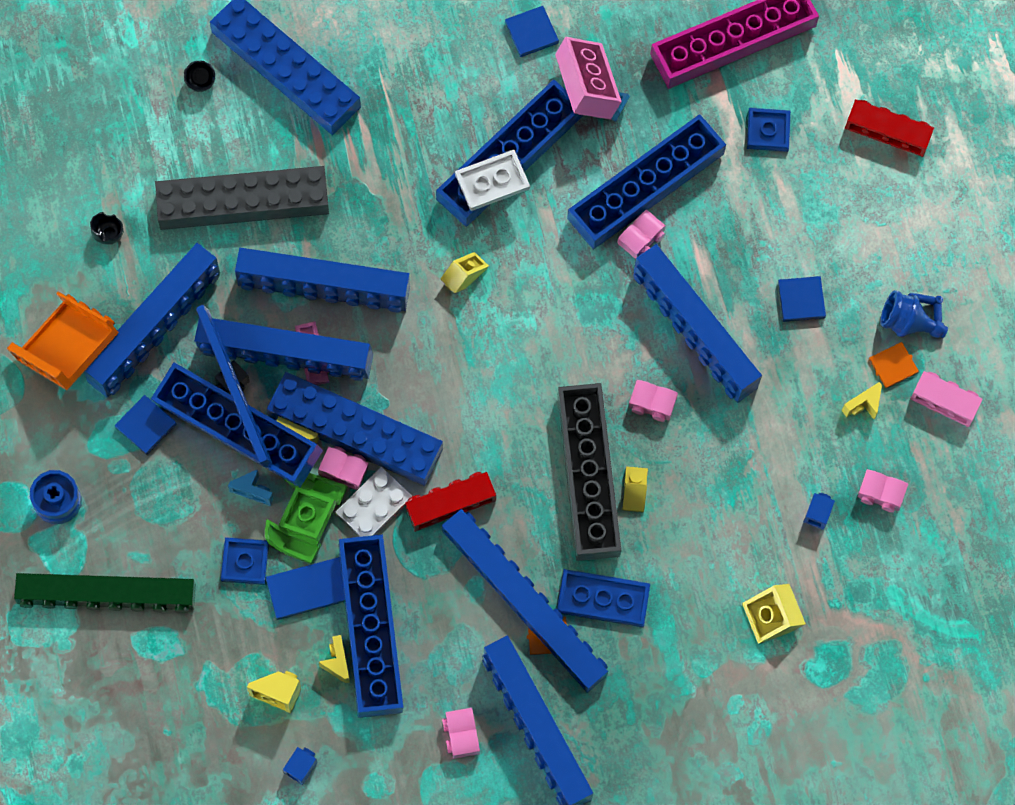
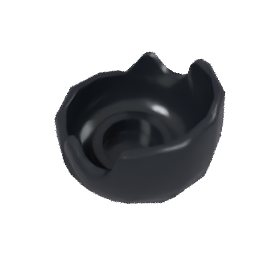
M193 61L184 70V82L194 92L207 91L215 82V70L211 64L205 61Z
M100 212L93 216L90 221L91 234L101 244H114L121 239L124 233L123 223L115 214L106 215L104 212Z

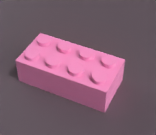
M565 37L555 56L573 112L579 115L611 120L622 101L603 44Z

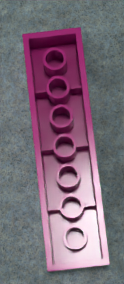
M756 0L653 43L650 55L667 88L670 89L815 28L819 15L811 0Z

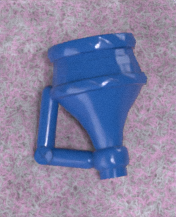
M894 290L888 296L883 307L880 320L881 326L883 328H890L898 337H905L917 332H927L935 338H944L948 327L942 322L943 298L941 296L934 297L917 293L903 295L900 291ZM920 303L933 305L934 320L924 312Z

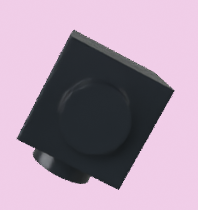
M233 360L231 365L241 389L244 391L245 386L250 382L249 375ZM221 371L215 376V386L231 395Z

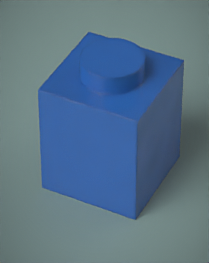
M814 493L803 522L824 530L835 500H832L827 494Z
M297 747L283 768L284 774L303 785L317 764V759L314 757L316 754L306 747L303 750Z

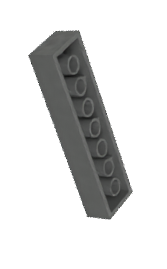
M325 166L155 181L160 230L329 214Z
M602 384L558 387L557 396L576 561L620 557L622 550Z

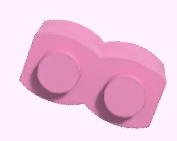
M646 209L619 236L618 244L636 259L650 249L649 246L662 240L665 236V225Z
M637 380L629 401V408L638 415L650 414L654 420L660 422L670 421L678 392L646 381Z
M334 446V448L328 447L318 469V475L347 485L351 489L358 490L368 470L369 463L360 455L354 454V456L346 454L343 448Z
M867 469L857 497L867 505L879 504L887 512L899 511L908 483Z
M472 708L445 712L446 718L442 719L444 732H449L450 740H446L448 754L452 753L453 759L479 755L480 748Z

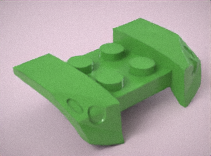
M309 473L300 488L285 479L295 490L279 525L266 519L265 539L270 546L278 551L313 564L321 547L319 540L335 506L340 505L348 486Z

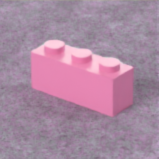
M925 371L922 373L910 400L967 427L973 421L983 400L977 393L970 390L965 391L959 388L958 384L952 381L946 382L940 379L937 374Z

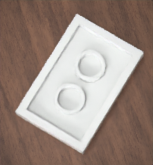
M515 150L455 171V176L470 211L530 189V184Z
M380 467L335 514L359 537L373 536L405 506V502H408L412 495L388 472Z

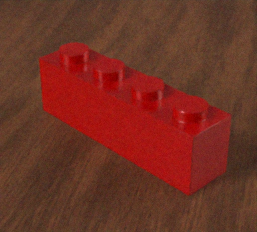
M855 99L845 129L923 157L934 127L924 121L912 120L907 115L893 113L885 107H876L868 101Z
M476 472L470 475L469 479L452 481L448 487L442 489L441 487H436L424 496H412L408 499V502H405V507L416 532L450 519L461 509L466 513L496 501L497 495L488 473Z

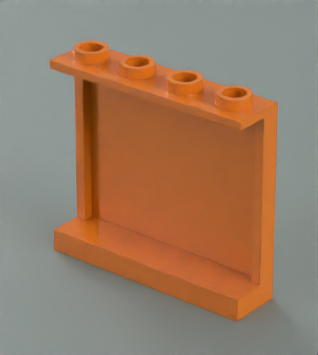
M57 292V296L63 301L22 348L12 342L7 349L17 361L63 389L68 390L119 332L113 326L115 322L107 315L103 317L96 309L92 308L90 310L84 302L79 301L78 303L70 294L65 296Z

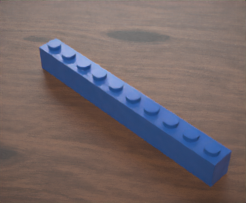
M462 509L459 510L442 525V532L588 693L607 677V664L600 657L597 659L592 654L593 649L586 641L583 643L577 637L578 632L571 625L567 626L562 621L564 619L562 614L556 608L553 610L547 604L549 601L546 596L541 592L538 594L533 588V582L527 576L523 577L518 572L520 569L513 560L508 561L504 556V550L498 544L494 545L489 540L491 538L489 533L484 528L480 529L475 524L476 519L470 512L465 513Z

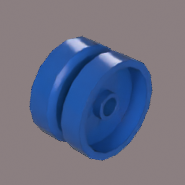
M49 470L40 474L33 481L30 488V500L37 515L43 521L50 524H63L71 521L81 508L82 496L75 480L68 473L60 470Z

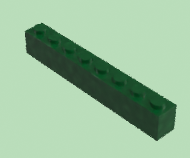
M16 573L14 600L17 604H20V607L24 608L42 605L43 608L53 609L57 605L64 606L66 609H77L78 606H87L86 608L89 610L109 607V610L120 611L122 608H131L132 611H144V608H149L155 612H166V609H175L178 613H188L189 610H194L196 583L194 579Z

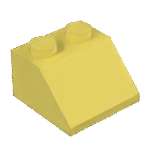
M790 584L774 585L742 603L758 644L788 634L806 624Z
M278 671L250 682L247 686L251 697L288 713L292 712L302 690L300 681L297 679L298 676L288 671H285V673Z

